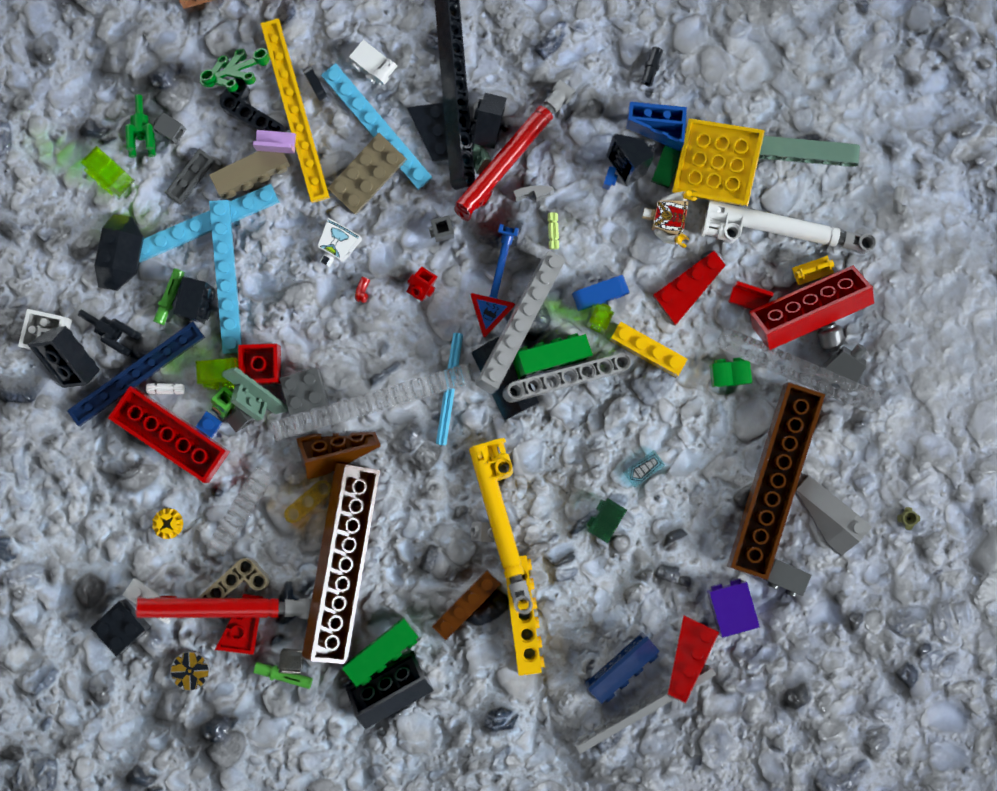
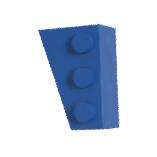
M630 102L627 110L626 129L681 152L685 139L687 107Z

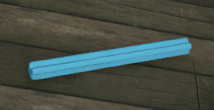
M453 333L436 440V444L443 446L447 444L463 334Z

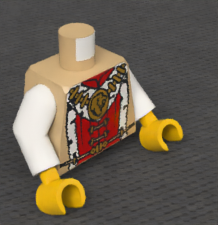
M693 188L661 198V200L657 201L655 209L644 207L642 219L652 220L651 230L654 231L655 235L663 243L678 244L682 248H686L687 245L682 243L684 239L689 240L683 234L689 201L686 200L688 199L693 202L697 200L696 197H690L693 192H697Z

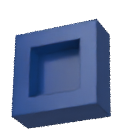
M609 166L603 189L609 190L611 185L615 186L618 175L615 174L617 168Z
M206 411L196 425V428L213 438L223 424V421Z

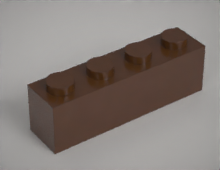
M487 569L432 627L447 640L501 585V582Z

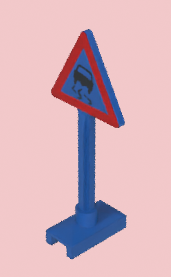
M500 224L498 232L502 234L500 242L502 246L490 296L471 293V299L483 337H486L515 306V303L500 300L497 297L509 246L512 245L513 237H518L519 228H515L513 233V228L506 227L504 231L505 226Z

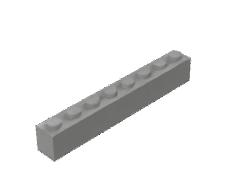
M548 251L542 257L475 383L476 386L490 394L498 390L565 262L563 258L551 251Z

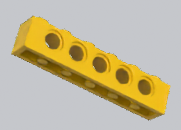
M526 555L519 556L525 573L523 581H526L533 604L530 616L527 619H521L519 613L514 608L509 589L510 580L506 579L518 676L542 673L541 668L545 667L544 656L539 655V648H542L541 636H537L536 629L540 628L539 618L534 617V609H537L536 597H532L531 590L535 589L534 580L529 578L528 571L532 570L531 558L527 559ZM521 600L518 603L520 610L527 609L529 606L527 600ZM524 629L532 631L530 638L525 639L521 636ZM526 649H533L535 655L532 658H526L524 656Z

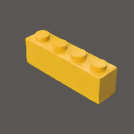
M621 321L609 340L675 378L679 376L688 360Z

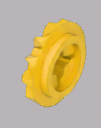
M171 508L160 510L152 519V529L157 536L163 539H172L178 536L183 529L181 514ZM162 519H172L170 522L172 528H163L165 523Z

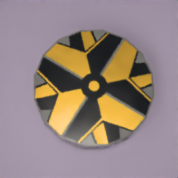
M196 651L180 654L171 665L170 674L173 682L182 690L192 691L200 688L210 676L209 661Z

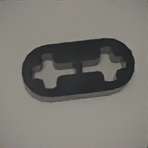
M308 66L302 69L318 100L321 101L328 97L312 67Z

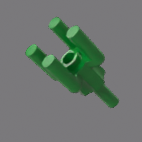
M140 94L135 95V114L130 116V124L125 126L126 150H128V157L130 158L136 157V140H145L148 157L156 156L153 126L149 123V116L143 114V96Z

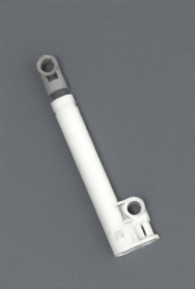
M712 200L708 201L701 231L702 237L705 235L715 236L726 243H734L740 237L742 228L747 227L819 244H827L833 247L839 244L842 248L855 250L860 254H866L876 246V239L871 234L862 235L849 231L842 233L840 228H831L822 224ZM727 230H733L735 237H729ZM862 240H866L868 242V248H865L862 245Z

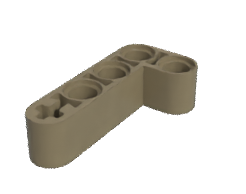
M243 558L198 598H217L213 593L215 588L221 590L220 598H226L244 581L252 589L262 590L269 585L270 579L268 574L253 558ZM245 561L251 565L249 572L243 570L242 565ZM230 574L236 577L234 585L228 582ZM257 576L263 578L264 583L262 586H258L255 583Z

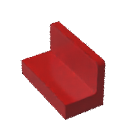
M737 281L733 284L728 303L754 310L769 303L774 293Z

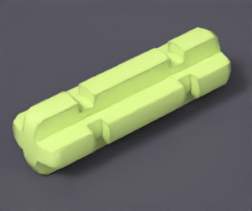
M550 212L547 215L549 222V249L557 250L559 249L558 213Z

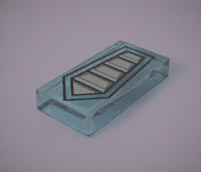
M653 450L625 470L623 474L635 488L663 468L665 464L656 451Z

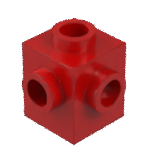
M421 267L415 275L412 274L407 282L409 287L406 292L423 302L427 296L431 297L436 289L434 284L438 276Z

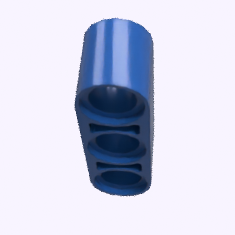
M620 275L572 293L579 312L620 298L630 292L624 275Z

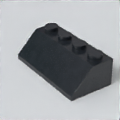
M616 133L612 136L606 156L613 167L617 168L616 171L625 185L629 186L646 175L655 156V151L652 145L646 143L644 139Z
M500 336L471 352L480 372L483 370ZM513 361L498 390L491 394L504 421L539 404L536 396L511 403L504 399L503 390L512 382L527 378L518 379ZM528 383L529 390L533 391L530 383ZM510 388L511 395L516 397L517 391L514 388Z
M414 651L388 664L380 673L375 672L370 676L372 679L364 686L360 684L356 687L353 684L346 688L355 717L365 729L434 691Z

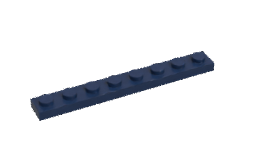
M191 322L68 409L67 412L77 426H82L123 397L130 386L137 387L206 337L196 323Z

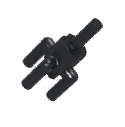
M82 309L78 313L79 317L95 326L94 333L101 336L100 341L126 356H129L132 350L117 342L122 332L136 340H139L142 335L117 319L110 320L103 316L99 320Z

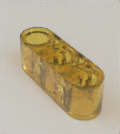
M326 480L315 483L285 510L284 517L289 523L302 521L330 496L332 483ZM323 483L328 486V492L324 495L319 491V487ZM311 496L314 501L311 507H307L304 503L305 498ZM292 509H296L299 512L296 520L290 517Z

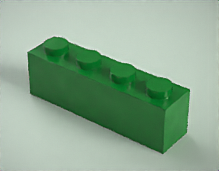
M578 333L569 335L568 339L565 340L556 338L546 345L545 342L535 344L534 348L528 349L527 346L519 348L513 359L518 379L586 361L593 356L586 334L579 336Z
M403 617L347 661V664H344L342 669L356 687L360 684L364 686L372 679L370 677L375 672L380 673L387 667V662L391 659L393 661L398 659L402 655V650L406 647L408 649L413 647L418 642L416 639L419 636L405 617Z

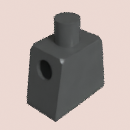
M858 343L852 351L843 346L822 365L821 373L852 393L866 368V360L861 357L867 349Z

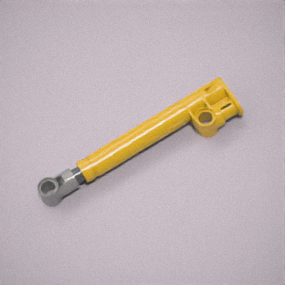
M499 438L470 447L469 453L501 565L504 569L505 579L510 580L509 589L514 608L518 613L524 615L530 613L533 604L526 581L522 579V575L525 573L521 566L522 563L498 481L509 478L513 474L509 454L506 453L504 446L506 439ZM503 464L509 466V470L506 473L499 471L500 466ZM521 600L528 601L529 606L526 610L518 608V603Z

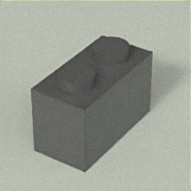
M774 559L769 578L766 581H768V586L777 590L779 587L786 589V594L796 598L797 594L804 595L812 575Z

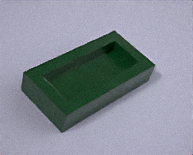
M664 146L651 180L652 183L666 188L670 187L680 160V151Z

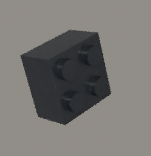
M183 276L174 314L185 320L205 324L211 313L209 309L210 302H213L215 298L214 287L205 281Z
M126 599L118 601L90 628L117 657L129 649L151 626L144 618H136V609Z

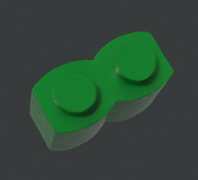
M744 357L733 358V362H726V359L714 360L713 364L709 365L712 388L752 383L750 360H745Z

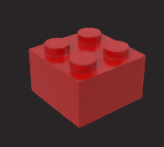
M277 343L238 345L239 369L244 374L255 380L259 385L281 384L279 379L281 378L280 345Z

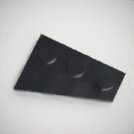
M443 103L407 107L432 162L448 160Z

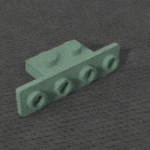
M233 368L223 371L222 376L235 385L230 402L256 421L263 420L266 408L274 414L288 411L287 405L282 400L276 398L267 389H264L255 380L244 374L242 370Z

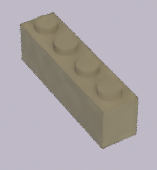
M257 151L209 176L219 196L222 199H230L241 190L251 189L253 184L259 181L262 183L269 180L270 176L276 173L282 174L286 172L290 164L285 153Z

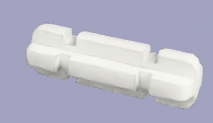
M148 383L146 385V393L149 394L175 393L183 395L185 391L183 384L157 383L156 385L155 383Z

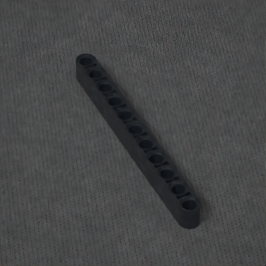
M434 0L449 176L451 186L455 190L469 187L475 181L460 0Z

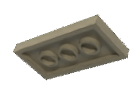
M378 133L328 189L356 215L407 159L382 134Z

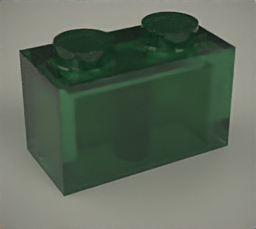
M605 498V500L601 499L596 507L598 512L595 517L591 516L586 524L588 527L586 531L608 543L627 509L609 498Z

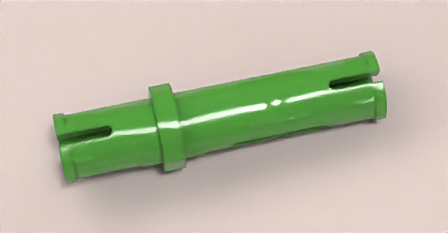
M176 268L173 269L161 301L158 302L159 307L153 320L154 322L165 325L168 314L173 309L172 304L185 272Z
M260 662L256 663L253 672L269 677L272 681L276 679L307 689L311 688L313 681L311 677L278 668L277 665L270 666Z

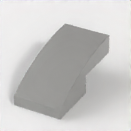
M543 185L528 186L513 191L516 202L534 195L537 202L554 194L553 187Z

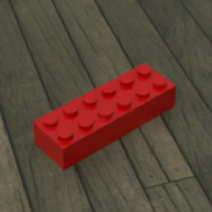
M852 265L749 311L752 328L766 347L772 350L874 304L873 287L856 267Z
M132 386L127 389L108 417L118 426L203 483L211 481L230 453V450Z

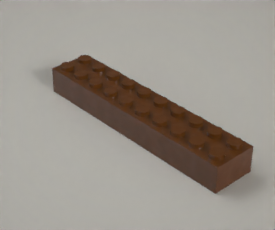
M790 382L783 384L727 567L768 580L826 394Z
M340 463L335 465L302 657L309 661L347 664L380 470Z

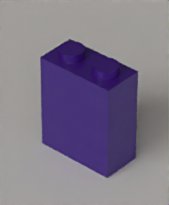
M741 578L729 581V585L723 586L722 583L713 585L711 590H707L717 630L722 638L760 628L748 583L744 580L741 581Z

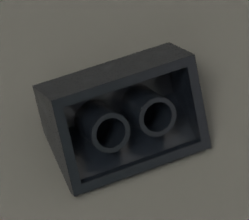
M66 326L52 328L27 344L62 388L87 385L100 371L95 361L84 350L83 345L77 341L72 331Z

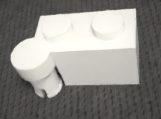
M364 39L349 56L352 68L357 72L362 71L366 74L365 77L372 84L376 82L379 86L381 84L385 85L389 80L390 74L397 68L394 62L391 63V59H387Z

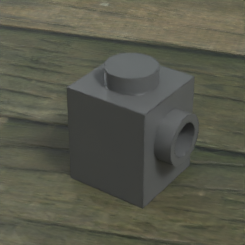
M449 215L431 220L432 226L429 227L431 238L435 237L436 243L455 238Z

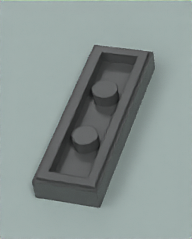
M199 148L166 190L165 194L182 205L215 160Z

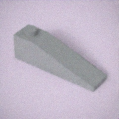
M809 475L796 488V492L806 509L810 512L824 540L841 556L858 544L872 528L857 513Z

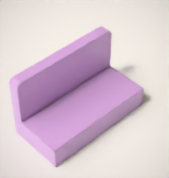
M257 130L256 141H253V147L256 151L294 154L296 134Z

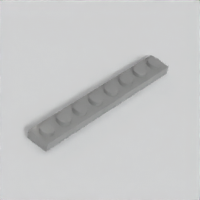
M704 665L694 688L716 675L710 666L706 667ZM669 686L662 689L663 693L646 698L644 704L632 706L625 715L619 714L611 719L612 722L606 726L604 724L599 725L594 729V733L580 736L577 739L578 742L575 743L579 753H583L674 700L675 698L668 695Z

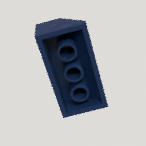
M641 632L587 680L585 685L601 704L604 701L607 703L615 696L614 692L616 690L625 688L629 684L628 680L633 675L636 677L644 670V665L648 662L650 664L658 658L657 654L660 651Z

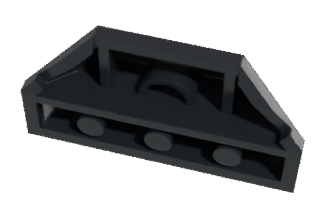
M113 214L102 227L94 264L99 288L118 291L137 274L144 236L131 216Z

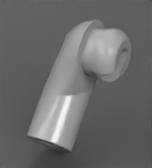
M901 186L895 188L893 210L896 215L900 214L903 216L907 212V206L902 205L905 188Z

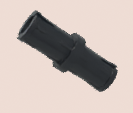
M655 46L651 48L649 59L644 66L645 72L641 84L649 87L653 85L655 74L660 67L659 61L663 49Z

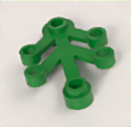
M259 48L254 51L253 58L246 60L247 53L245 49H237L231 61H229L227 56L223 55L217 59V63L212 70H204L200 74V83L204 87L224 86L229 92H234L238 89L236 80H226L223 77L228 76L242 79L247 85H252L256 81L252 72H242L241 70L256 64L265 66L269 63L270 56L265 48Z

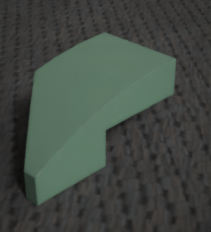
M472 144L475 172L480 175L491 162V158L484 146Z

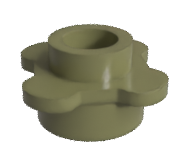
M906 507L904 512L897 516V521L901 522L906 530H912L913 526L920 521V516L911 507Z

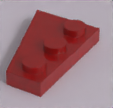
M244 593L242 598H263V596ZM231 618L215 650L254 655L260 618Z

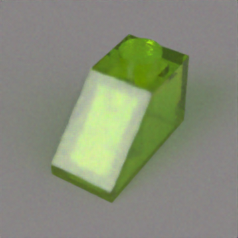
M603 303L601 305L597 304L586 327L603 335L614 315V312L611 311L612 308Z

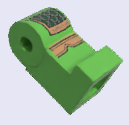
M225 386L211 399L213 404L211 410L223 420L230 415L235 406L230 402L233 393Z

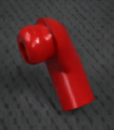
M363 276L355 292V300L361 303H365L368 300V294L365 292L370 282V279Z

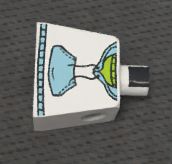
M328 218L318 244V248L324 252L320 263L329 268L334 259L343 263L361 242V236Z

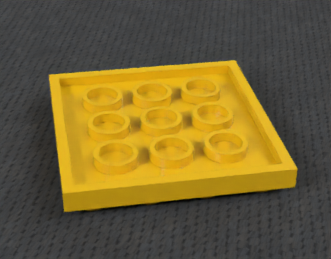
M689 118L672 193L685 192L687 189L693 188L697 192H693L690 197L748 207L765 131Z

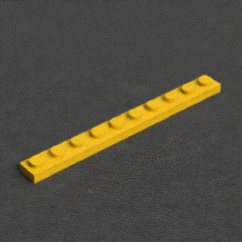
M278 18L263 22L261 27L291 133L296 134L295 147L311 203L329 199V192L280 20Z

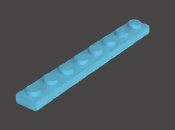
M336 63L321 75L373 138L378 133L382 134L407 159L399 169L417 190L432 179L429 172Z
M272 184L230 201L231 222H236L280 203ZM210 210L144 238L139 262L146 261L212 232Z
M209 201L223 354L238 353V345H242L230 201Z

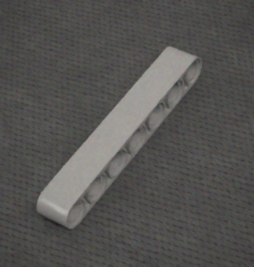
M620 353L515 381L505 387L503 397L507 402H517L620 374L630 367L631 359L627 354ZM617 360L622 362L623 367L618 366ZM600 364L605 367V372L600 370ZM582 369L588 372V377L582 374ZM564 374H568L570 376V382L565 380ZM547 378L552 380L553 387L547 385ZM528 383L535 386V392L529 390ZM510 388H514L517 391L516 397L511 395Z

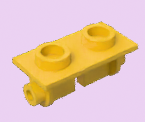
M828 256L792 267L798 286L834 274L832 269L834 262L832 259L829 260Z

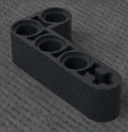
M234 78L238 86L243 85L244 88L240 92H229L226 88L219 100L220 106L225 113L256 132L257 130L272 131L271 128L276 132H287L281 123L245 102L250 94L249 86L244 80ZM229 101H234V104H233L232 107H230V108H227V107H226V104H227ZM244 111H250L247 117H242ZM261 120L266 121L263 127H258V123Z

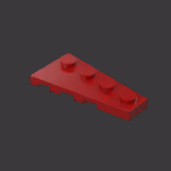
M714 250L653 294V297L676 326L726 265Z
M685 615L683 616L668 689L669 696L684 704L687 703L719 636L718 631Z

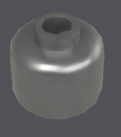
M835 322L821 327L817 333L821 347L829 350V352L840 350V346L845 343L842 327L836 325Z

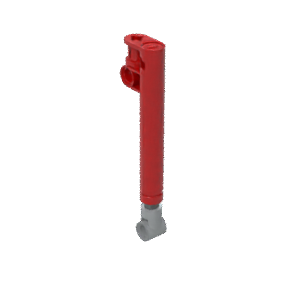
M561 79L555 84L551 90V95L543 102L544 106L539 105L534 113L531 114L457 200L454 211L460 218L468 222L471 219L472 212L486 204L492 195L495 185L553 119L552 114H556L563 104L566 105L576 92Z
M138 596L136 618H278V615H284V617L298 616L301 619H308L312 598H299V600L285 599V602H279L278 598H177V596L142 598Z

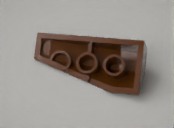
M354 432L349 436H340L339 433H333L332 436L312 434L296 438L307 480L333 472L336 463L348 464L381 447L375 432Z

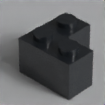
M485 93L483 99H479L473 118L477 120L476 125L473 124L471 136H474L472 144L495 149L505 111L506 97Z

